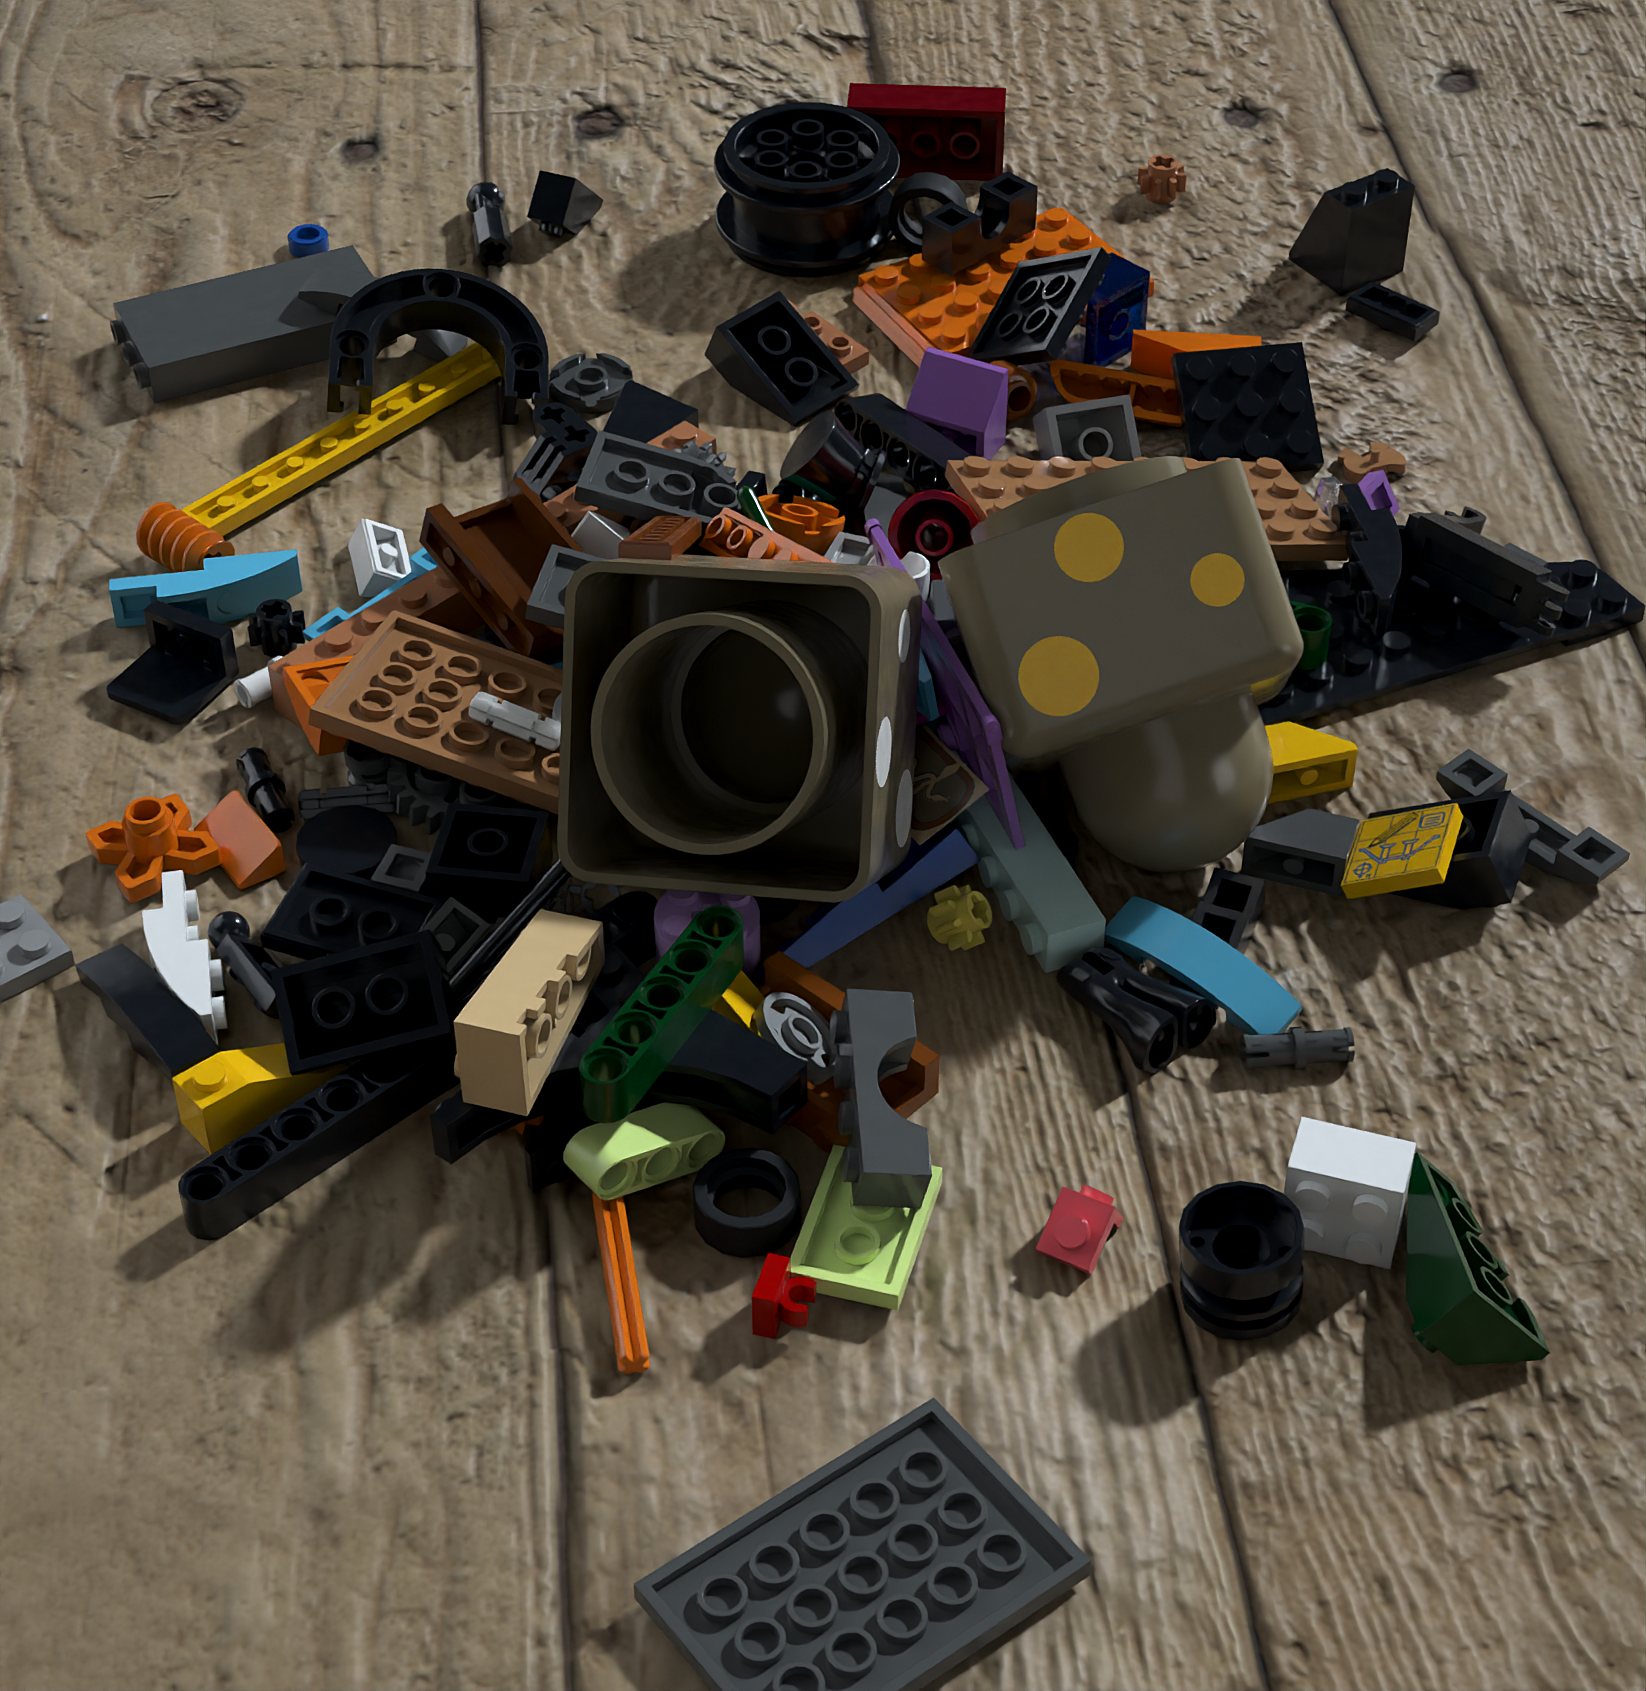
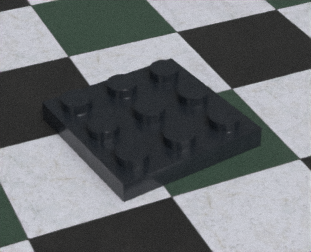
M1102 247L1018 262L966 357L988 364L993 361L1006 360L1017 366L1057 360L1067 347L1066 341L1075 325L1085 315V307L1093 292L1103 282L1104 272L1112 257Z
M1302 342L1173 354L1171 365L1188 458L1197 461H1216L1218 458L1228 457L1240 458L1241 461H1257L1259 458L1266 457L1281 462L1289 473L1320 470L1322 468L1324 459Z

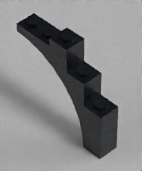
M615 1006L598 1022L591 1023L579 1038L569 1033L528 1116L463 1102L462 1089L451 1098L443 1100L430 1115L435 1155L452 1165L485 1140L521 1122L564 1108L582 1106L579 1062L620 1008ZM711 1009L640 1101L653 1100L701 1107L736 1117L773 1135L808 1102L807 1063Z

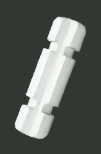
M478 692L472 699L468 714L471 719L488 725L489 721L493 722V728L531 742V739L534 738L536 739V745L548 750H556L560 745L561 722L546 717L545 721L540 720L541 714L503 700L502 704L497 703L498 697L485 692Z

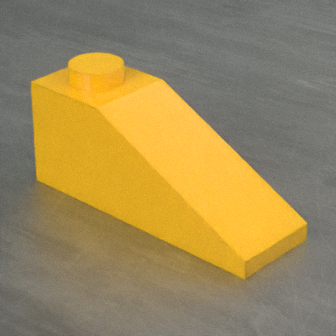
M280 1043L218 1052L173 1077L172 1081L181 1123L210 1154H213L345 1071L348 1067L341 1063L292 1076L289 1070L285 1045Z

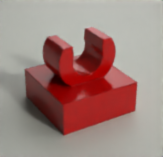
M773 1253L767 1254L752 1294V1329L754 1335L775 1339L782 1320L794 1327H804L807 1325L808 1306L794 1303V1301L803 1300L815 1303L816 1282L806 1277L791 1278V1257Z

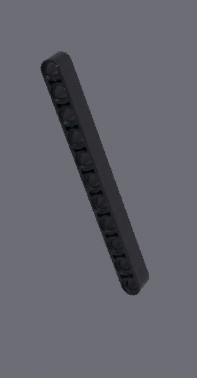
M642 891L627 892L586 917V919L603 923L604 949L616 944L636 967L656 955L654 911L658 900L653 895ZM460 998L453 1001V1021L460 1013L455 1007ZM454 1022L453 1035L363 1058L186 1171L178 1182V1189L186 1228L189 1233L202 1240H215L226 1236L461 1083L460 1077H456L454 1074V1063L457 1054Z

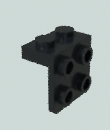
M154 600L143 610L150 648L107 685L108 698L171 724L181 725L186 723L239 674L232 628Z

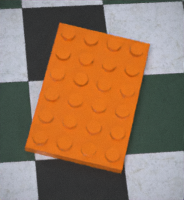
M1062 207L1052 208L1045 213L1036 215L1035 230L952 276L923 261L922 254H915L908 259L890 265L879 266L873 271L858 275V286L860 288L865 283L870 284L934 348L966 357L1018 262L1102 247L1112 257V260L1104 272L1103 282L1093 292L1085 307V315L1080 321L1153 296L1154 280Z

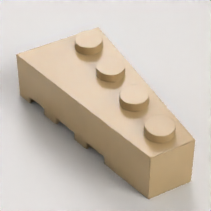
M540 909L526 928L522 930L510 949L453 1021L457 1048L454 1074L456 1077H460L463 1102L528 1116L605 963L602 922Z

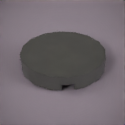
M596 353L597 358L586 359L585 354H575L561 360L551 369L549 375L551 398L554 402L569 406L576 413L594 414L613 410L624 384L629 380L634 381L631 367L622 359L606 353Z

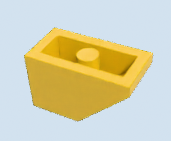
M1289 721L1265 726L1273 757V783L1268 804L1353 787L1358 748L1353 742Z

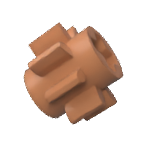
M1166 154L1152 156L1148 161V167L1138 168L1137 185H1140V194H1146V198L1152 203H1171L1176 199V191H1186L1187 174L1184 173V165H1178V160L1173 156Z

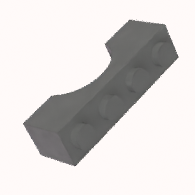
M847 989L841 1011L833 1010L831 1015L830 1040L832 1044H839L840 1055L836 1056L834 1065V1086L836 1089H843L844 1101L840 1102L838 1110V1132L840 1135H847L848 1147H845L842 1157V1179L844 1182H851L853 1205L921 1208L932 1177L927 1128L915 1124L896 1113L883 1098L878 1083L884 1078L907 1069L917 1038L912 992Z

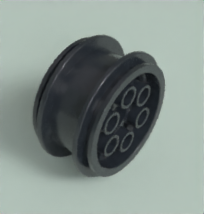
M798 102L776 105L751 113L730 128L725 139L715 152L714 172L717 180L726 190L716 207L715 220L717 230L725 242L728 243L730 249L741 260L769 273L790 277H823L848 272L861 267L877 257L895 234V229L889 226L888 213L893 199V195L888 189L893 185L899 174L900 155L898 149L888 137L885 129L877 121L866 114L844 106L828 103Z

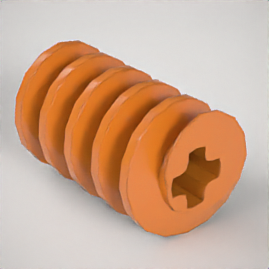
M159 502L152 505L144 512L138 523L136 540L140 551L172 573L204 570V558L235 555V549L231 542L224 541L223 537L217 532L212 531L206 525L188 516L169 502Z

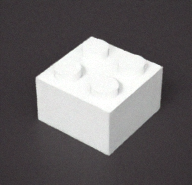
M1302 1117L1287 1167L1284 1194L1300 1211L1305 1227L1304 1250L1349 1259L1360 1264H1370L1390 1269L1403 1219L1416 1143Z

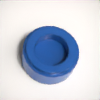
M315 224L295 227L288 234L290 253L301 258L328 251L329 238L327 230Z

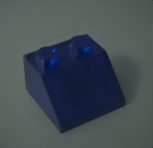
M1112 252L1109 253L1112 260L1104 272V280L1093 292L1085 307V315L1080 322L1079 341L1082 363L1099 367H1107L1132 351L1133 329L1146 330L1150 271Z

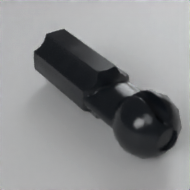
M482 181L475 184L469 190L466 198L467 208L474 215L472 231L476 256L484 266L492 265L500 268L511 261L510 251L513 248L508 219L503 212L506 204L505 195L502 191H498V186L493 182Z

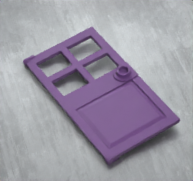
M877 519L868 520L865 524V530L870 545H873L878 566H891L907 573L883 533ZM922 598L920 647L932 677L934 692L943 703L946 711L944 715L939 717L941 723L936 724L940 740L951 751L955 749L964 764L966 763L967 767L990 789L984 796L1015 850L1024 847L1025 843L1002 750L1001 740H1003L1000 723L990 712Z

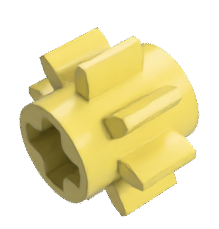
M952 885L934 894L938 905L929 908L927 924L936 941L941 944H948L951 951L960 947L965 951L985 942L981 930L990 927L992 911L989 902L983 894L978 891H971L969 885L961 888Z

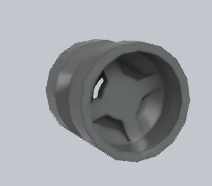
M348 739L344 745L345 764L349 769L347 772L349 786L367 785V790L374 789V784L387 783L391 754L379 752L372 747Z

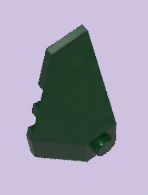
M1416 1152L1414 1154L1408 1187L1406 1300L1415 1321L1411 1324L1413 1334L1428 1351L1435 1353L1439 1350L1457 1365L1542 1360L1550 1354V1351L1535 1316L1523 1299L1518 1298L1513 1302L1509 1291L1501 1282L1509 1276V1273L1502 1261L1494 1257L1487 1246L1478 1238L1483 1233V1230L1455 1183L1421 1154Z

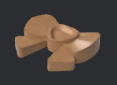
M1370 442L1369 452L1371 454L1364 457L1349 448H1344L1338 454L1337 463L1343 464L1345 479L1353 483H1359L1369 472L1384 470L1385 474L1388 472H1406V458L1400 452L1390 449L1389 444Z

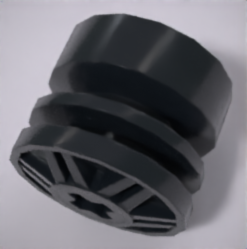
M1246 1181L1221 1183L1198 1193L1183 1209L1179 1224V1253L1181 1257L1180 1295L1185 1312L1198 1327L1217 1337L1245 1341L1266 1338L1286 1328L1299 1313L1303 1297L1302 1279L1304 1268L1302 1260L1304 1256L1305 1227L1299 1209L1285 1194L1265 1184Z

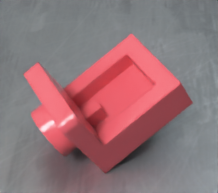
M1082 1185L1080 1192L1062 1186L1036 1246L1038 1253L1092 1275L1112 1227L1119 1229L1123 1221L1122 1215L1114 1206H1111L1114 1198L1086 1185Z

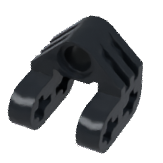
M557 402L542 404L533 411L534 436L537 440L513 477V480L522 478L529 488L540 496L543 503L578 483L582 473L581 468L585 466L598 434L596 429L573 409Z

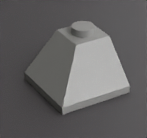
M1130 394L1046 407L1033 417L1041 461H1050L1052 457L1057 456L1066 457L1073 461H1092L1095 457H1107L1115 461H1134L1135 458L1141 457Z

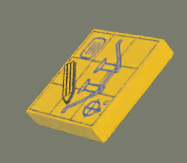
M1453 803L1362 820L1341 883L1347 899L1443 883L1463 819L1458 804Z

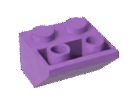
M928 347L925 350L905 410L970 455L991 460L1006 440L1009 369Z

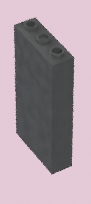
M346 246L113 303L116 320L110 321V328L116 345L122 346L127 366L133 367L139 388H146L153 402L159 403L329 360L331 332L339 312L333 315L297 298L300 289L315 269H344L373 275L354 246ZM397 338L394 339V340H392V341H391L390 343H388V344H392V343L397 342Z

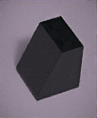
M1386 168L1324 192L1289 251L1288 259L1340 296L1360 289L1370 281L1377 282L1402 272L1415 186L1399 176L1397 172Z

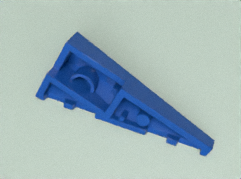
M957 828L936 832L921 845L911 837L908 855L898 868L846 901L824 902L806 920L809 927L796 939H787L779 947V950L808 968L981 860ZM764 966L752 974L761 986L765 984Z

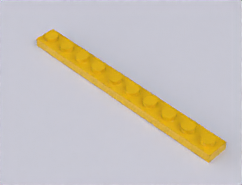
M475 342L373 400L371 415L358 414L357 409L181 510L223 537L317 481L324 479L336 470L357 460L374 448L390 441L393 437L412 426L421 423L431 415L454 404L469 393L485 386L488 382L501 376L499 367L491 354Z

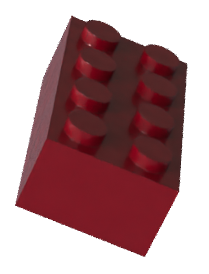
M850 83L847 108L868 115L885 129L900 155V170L897 178H908L916 173L933 172L946 176L950 180L990 181L1003 174L1006 88Z

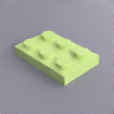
M833 1145L791 1255V1278L806 1277L816 1282V1293L898 1311L942 1184V1168L931 1165L932 1177L921 1208L853 1205L851 1182H844L842 1179V1157L845 1147Z

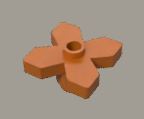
M171 794L162 799L150 796L135 799L126 807L122 822L111 820L86 832L89 849L99 863L119 865L114 872L117 885L130 903L138 902L158 893L162 885V872H166L167 869L173 871L183 870V873L198 875L222 863L219 845L207 831H188L192 825L190 810L177 794Z

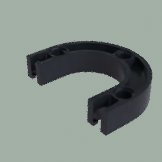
M427 268L401 271L377 279L360 289L345 303L335 319L330 340L327 412L341 413L344 411V401H340L341 385L349 387L356 386L355 391H360L358 414L371 415L373 368L378 354L392 340L404 334L420 330H444L461 334L474 340L491 354L499 367L502 378V424H518L519 414H515L517 398L531 399V404H535L534 410L549 401L548 346L540 324L518 298L504 288L484 278L447 269Z

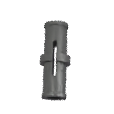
M1301 1026L1289 1027L1288 1033L1242 1034L1240 1039L1241 1047L1245 1046V1050H1240L1244 1069L1292 1065L1293 1070H1303L1307 1064L1353 1062L1355 1051L1349 1050L1350 1046H1355L1353 1032L1350 1027L1305 1032Z

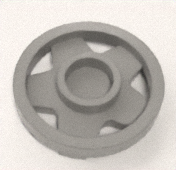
M774 992L768 995L758 1005L752 1018L757 1024L761 1037L806 1062L807 1079L812 1084H821L829 1080L834 1075L836 1056L840 1055L839 1044L831 1043L829 1022L813 1006L795 995L785 992ZM771 1007H781L780 1013L772 1009ZM823 1060H829L828 1067L825 1066Z

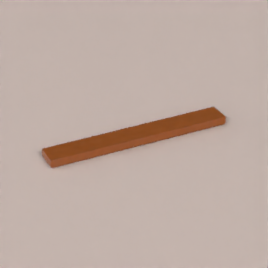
M657 515L619 543L618 558L672 560L685 552L702 536V519L692 516Z

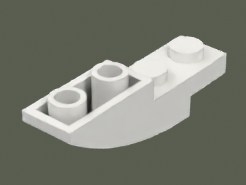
M183 870L162 872L163 908L142 911L144 933L149 948L151 966L195 1015L218 1045V1029L227 1028L224 997H216L217 991H225L221 959L211 960L208 939L200 940L198 925L191 926V921L200 920L199 904L196 890H186Z

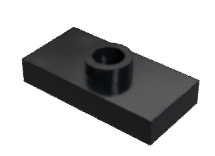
M1370 281L1349 296L1345 311L1379 325L1383 330L1392 331L1414 342L1438 325L1440 312L1373 281Z

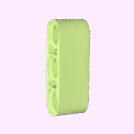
M664 1102L632 1112L624 1119L615 1123H597L580 1130L566 1145L563 1160L600 1199L606 1201L698 1171L712 1157L722 1152L725 1145V1135L696 1106Z

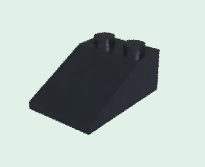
M780 291L718 325L704 354L731 387L794 427L857 390L859 387V383Z
M1511 790L1369 814L1368 819L1457 803L1463 815L1445 881L1435 885L1388 892V894L1461 910L1479 907L1492 908L1512 902L1532 836Z

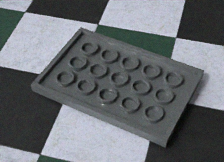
M933 1397L634 1583V1597L711 1691H919L1090 1576L1091 1560Z

